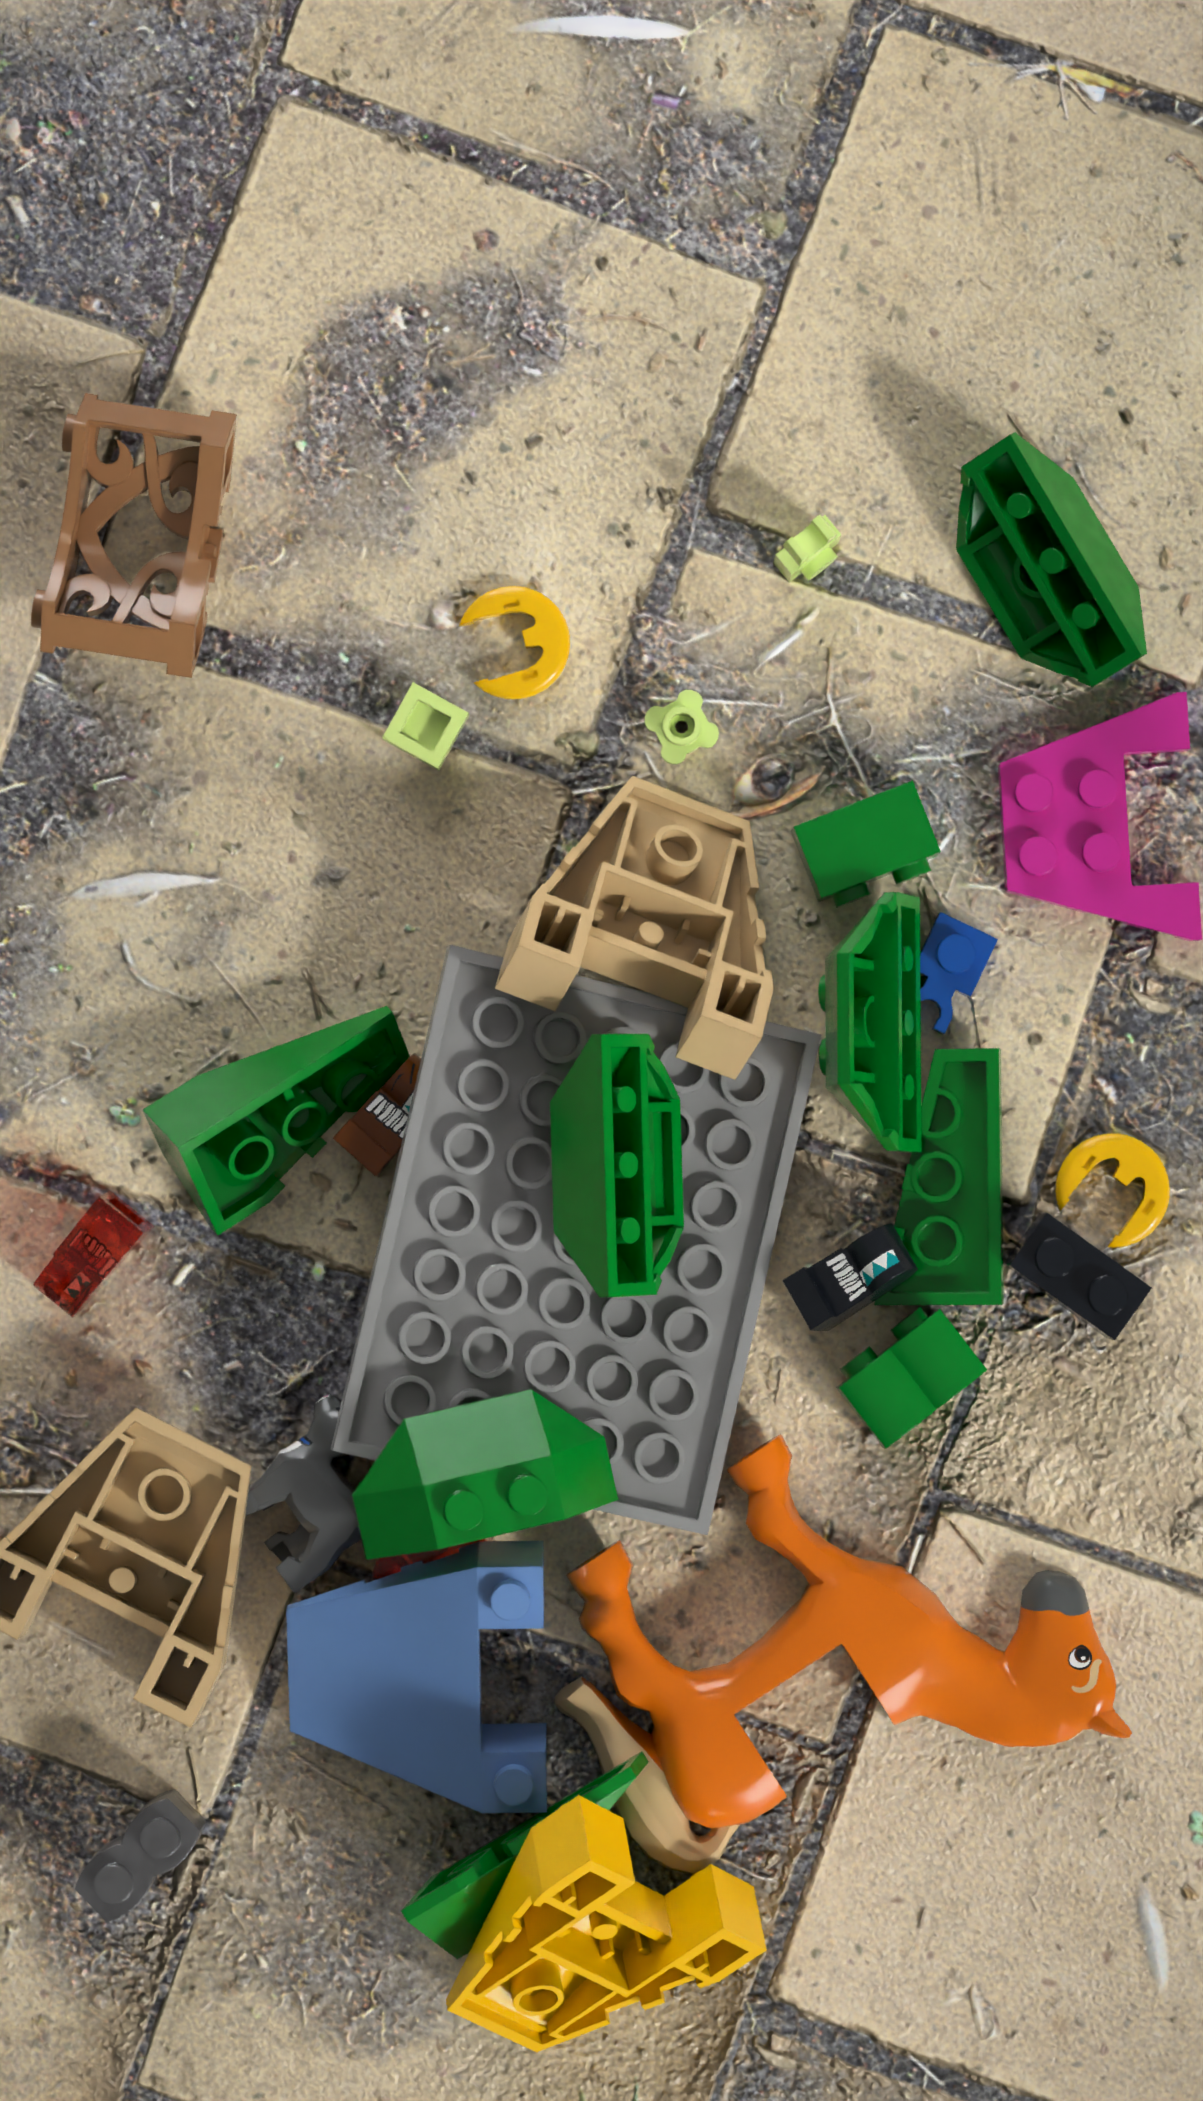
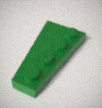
M935 1049L921 1105L922 1152L911 1153L894 1224L897 1233L918 1270L903 1283L875 1300L874 1305H1003L1001 1049Z

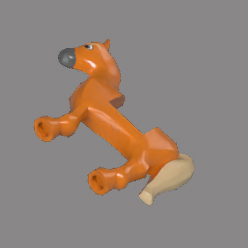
M781 1434L738 1460L727 1471L734 1483L748 1495L746 1525L754 1538L773 1548L802 1572L808 1584L801 1598L788 1609L763 1637L730 1662L687 1671L670 1663L652 1646L635 1618L634 1609L627 1590L633 1563L620 1540L601 1550L566 1575L575 1591L584 1601L583 1610L579 1617L581 1628L600 1644L606 1654L611 1681L617 1696L628 1705L647 1711L654 1724V1728L650 1734L629 1720L590 1681L582 1676L563 1687L557 1693L555 1705L560 1712L574 1719L588 1733L597 1754L602 1774L642 1751L649 1761L648 1764L616 1801L614 1807L619 1816L624 1818L625 1827L645 1856L667 1869L693 1875L710 1864L715 1865L722 1856L730 1838L740 1825L748 1823L766 1813L787 1797L735 1714L839 1645H842L894 1726L915 1716H924L957 1727L974 1737L1007 1747L1054 1745L1075 1737L1084 1729H1092L1117 1738H1129L1132 1734L1128 1725L1113 1708L1116 1693L1115 1675L1110 1660L1094 1629L1085 1590L1075 1577L1060 1571L1045 1570L1037 1572L1022 1590L1018 1628L1006 1650H998L979 1636L959 1626L937 1595L904 1567L857 1558L827 1542L814 1532L800 1517L792 1500L788 1484L792 1454ZM689 1820L703 1827L711 1828V1830L706 1835H695L690 1829Z

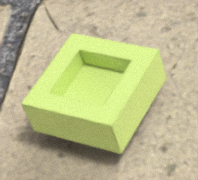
M413 682L382 739L439 771L467 721L469 713Z

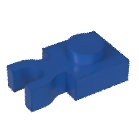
M942 912L938 913L920 951V975L926 977L923 986L920 988L921 1001L930 1000L939 1009V1017L934 1023L932 1030L945 1034L952 1020L953 1009L951 1003L954 992L956 991L968 998L971 997L998 939Z

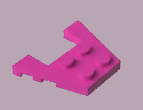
M1187 692L1174 693L999 763L998 780L1005 892L1082 913L1098 915L1134 927L1150 929L1186 941L1202 940L1199 882L1132 885L1124 755L1184 752L1190 750Z

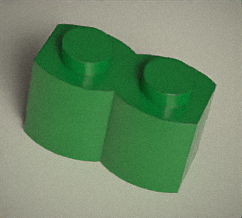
M919 1307L890 1330L897 1340L884 1351L876 1355L869 1346L840 1368V1371L847 1379L836 1388L884 1449H887L935 1410L987 1371L986 1367L941 1309H936L927 1316L922 1308Z

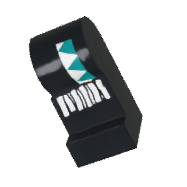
M890 1223L868 1232L845 1249L840 1248L811 1267H803L785 1278L783 1282L811 1331H829L903 1283L916 1273L918 1268L895 1227Z

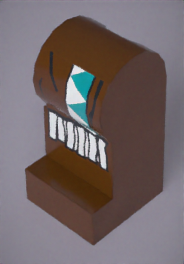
M415 1053L403 1063L378 1091H375L357 1113L333 1137L337 1143L375 1177H379L400 1152L421 1058Z

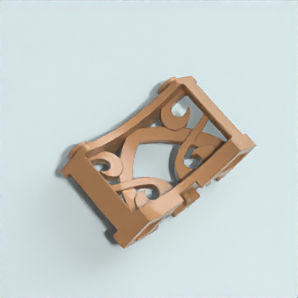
M85 393L77 415L67 414L62 435V451L71 453L62 524L46 590L37 589L31 612V626L41 629L40 652L54 654L55 648L58 646L167 663L166 674L192 678L208 619V614L205 612L206 595H208L209 583H215L224 530L215 529L212 526L218 527L219 516L222 515L223 508L221 502L225 492L229 493L237 414L212 410L208 417L98 400V395ZM100 427L141 433L144 439L145 462L135 467L134 459L129 449L119 440H116L120 452L118 459L112 464L101 462L97 454V440ZM154 436L199 442L200 446L181 448L158 455ZM92 477L106 489L87 507ZM169 481V491L172 498L179 491L189 492L191 494V504L188 509L181 513L171 512L165 505L161 483ZM148 490L150 502L157 517L169 531L188 540L186 552L166 553L151 560L137 573L130 585L109 560L101 544L98 532L118 510ZM80 551L93 574L75 576ZM169 573L176 577L177 586L173 592L169 594L160 593L157 586L154 585L150 592V600L143 596L148 585L159 574ZM84 594L90 595L94 599L93 605L86 611L88 616L104 612L110 606L113 599L120 605L111 621L70 615L67 612L72 601L79 595ZM133 615L152 627L127 623Z

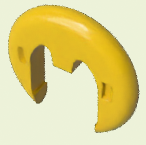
M522 586L499 587L481 595L468 607L458 626H467L474 624L473 621L512 613L525 614L535 620V624L523 630L522 635L526 649L541 648L543 650L541 658L527 669L492 680L487 678L474 682L482 691L503 699L528 698L547 689L562 673L570 651L569 629L559 608L542 593Z
M1107 1133L1088 1138L1071 1150L1059 1169L1055 1193L1060 1212L1070 1200L1068 1197L1091 1169L1099 1162L1109 1158H1114L1117 1161L1118 1166L1112 1177L1123 1186H1128L1137 1177L1141 1178L1143 1181L1142 1199L1120 1233L1115 1235L1107 1246L1109 1248H1117L1137 1243L1155 1230L1166 1213L1170 1198V1185L1165 1166L1159 1156L1147 1144L1128 1135Z

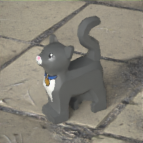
M331 1394L320 1398L314 1404V1419L308 1433L282 1449L263 1475L254 1483L249 1484L245 1516L260 1510L264 1511L279 1502L285 1501L301 1523L293 1533L288 1534L279 1531L264 1542L268 1549L282 1562L276 1569L294 1593L328 1571L345 1549L361 1540L351 1496L356 1488L344 1477L335 1464L336 1460L349 1456V1454L330 1450L341 1406V1401Z

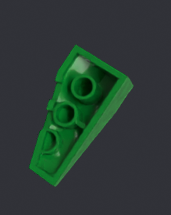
M387 1006L197 1075L144 1108L143 1112L162 1154L210 1228L218 1236L270 1203L284 1189L285 1184L280 1179L305 1153L313 1158L327 1144L321 1136L345 1112H357L375 1091H378L392 1077L410 1055L393 1012Z
M642 1751L550 1805L547 1807V1812L535 1814L431 1876L401 1910L407 1922L456 1959L468 1954L531 1828L578 1795L610 1810L648 1764L649 1761Z

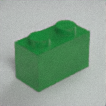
M913 780L796 825L791 830L818 902L832 897L836 908L871 895L872 892L868 883L892 874L897 885L930 872L931 868L928 860L937 857L941 852Z

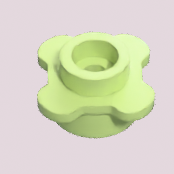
M684 690L679 693L676 701L665 707L653 706L646 712L645 726L649 731L656 733L662 745L661 757L667 763L680 764L685 760L686 754L697 750L699 747L711 748L718 740V727L708 722L701 709L703 699L696 691ZM679 721L687 723L688 729L686 732H677L675 726Z

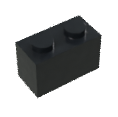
M1048 1213L1038 1214L1003 1264L1101 1335L1111 1340H1116L1152 1289L1148 1284Z

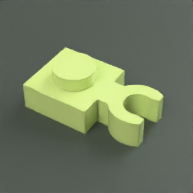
M820 514L794 538H789L783 544L784 548L775 555L773 564L789 583L801 573L810 581L837 559L838 556L832 548L839 543L841 533L826 515L822 517Z

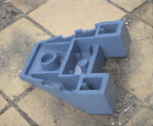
M479 1541L459 1548L458 1553L423 1564V1561L401 1567V1572L368 1583L364 1579L287 1605L289 1721L291 1732L480 1813L547 1812L546 1723L482 1724L480 1629L544 1628V1541Z

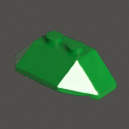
M1016 432L1008 435L961 467L960 484H963L958 510L956 550L1020 658L1053 672L1076 678L1078 682L1094 687L1146 655L1147 648L1139 587L1074 477Z
M885 892L825 959V974L819 982L818 997L821 1009L825 1012L826 1038L821 1041L819 1047V1065L821 1072L826 1076V1088L886 1151L922 1152L920 897L899 892Z
M592 1034L550 1101L554 1233L599 1297L657 1295L662 1283L660 1276L671 1261L684 1229L680 1097L665 1066L653 1052L655 1045L649 1034Z
M532 1389L403 1418L364 1479L361 1480L351 1495L365 1559L367 1560L439 1550L565 1520L618 1500L605 1437Z

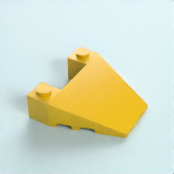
M578 1795L531 1828L446 1998L447 2010L532 2051L539 2052L610 2024L608 2013L640 2001L642 2008L647 2010L665 2003L663 1992L695 1979L696 1985L701 1989L719 1982L767 1950L754 1886L712 1864L694 1873L688 1880L666 1895H662L635 1881L624 1818Z

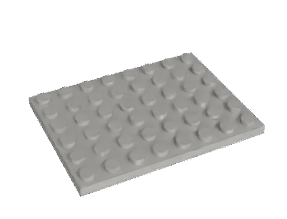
M449 945L445 954L330 1450L376 1460L403 1418L532 1389L605 1437L618 1500L593 1510L708 1535L821 1034L766 1021L762 1039L736 1080L676 1058L687 1007L648 992L576 975L556 1011H552L495 989L503 957ZM592 1034H649L655 1045L653 1052L665 1066L680 1097L684 1229L671 1261L660 1276L662 1283L657 1295L599 1297L554 1233L550 1101Z

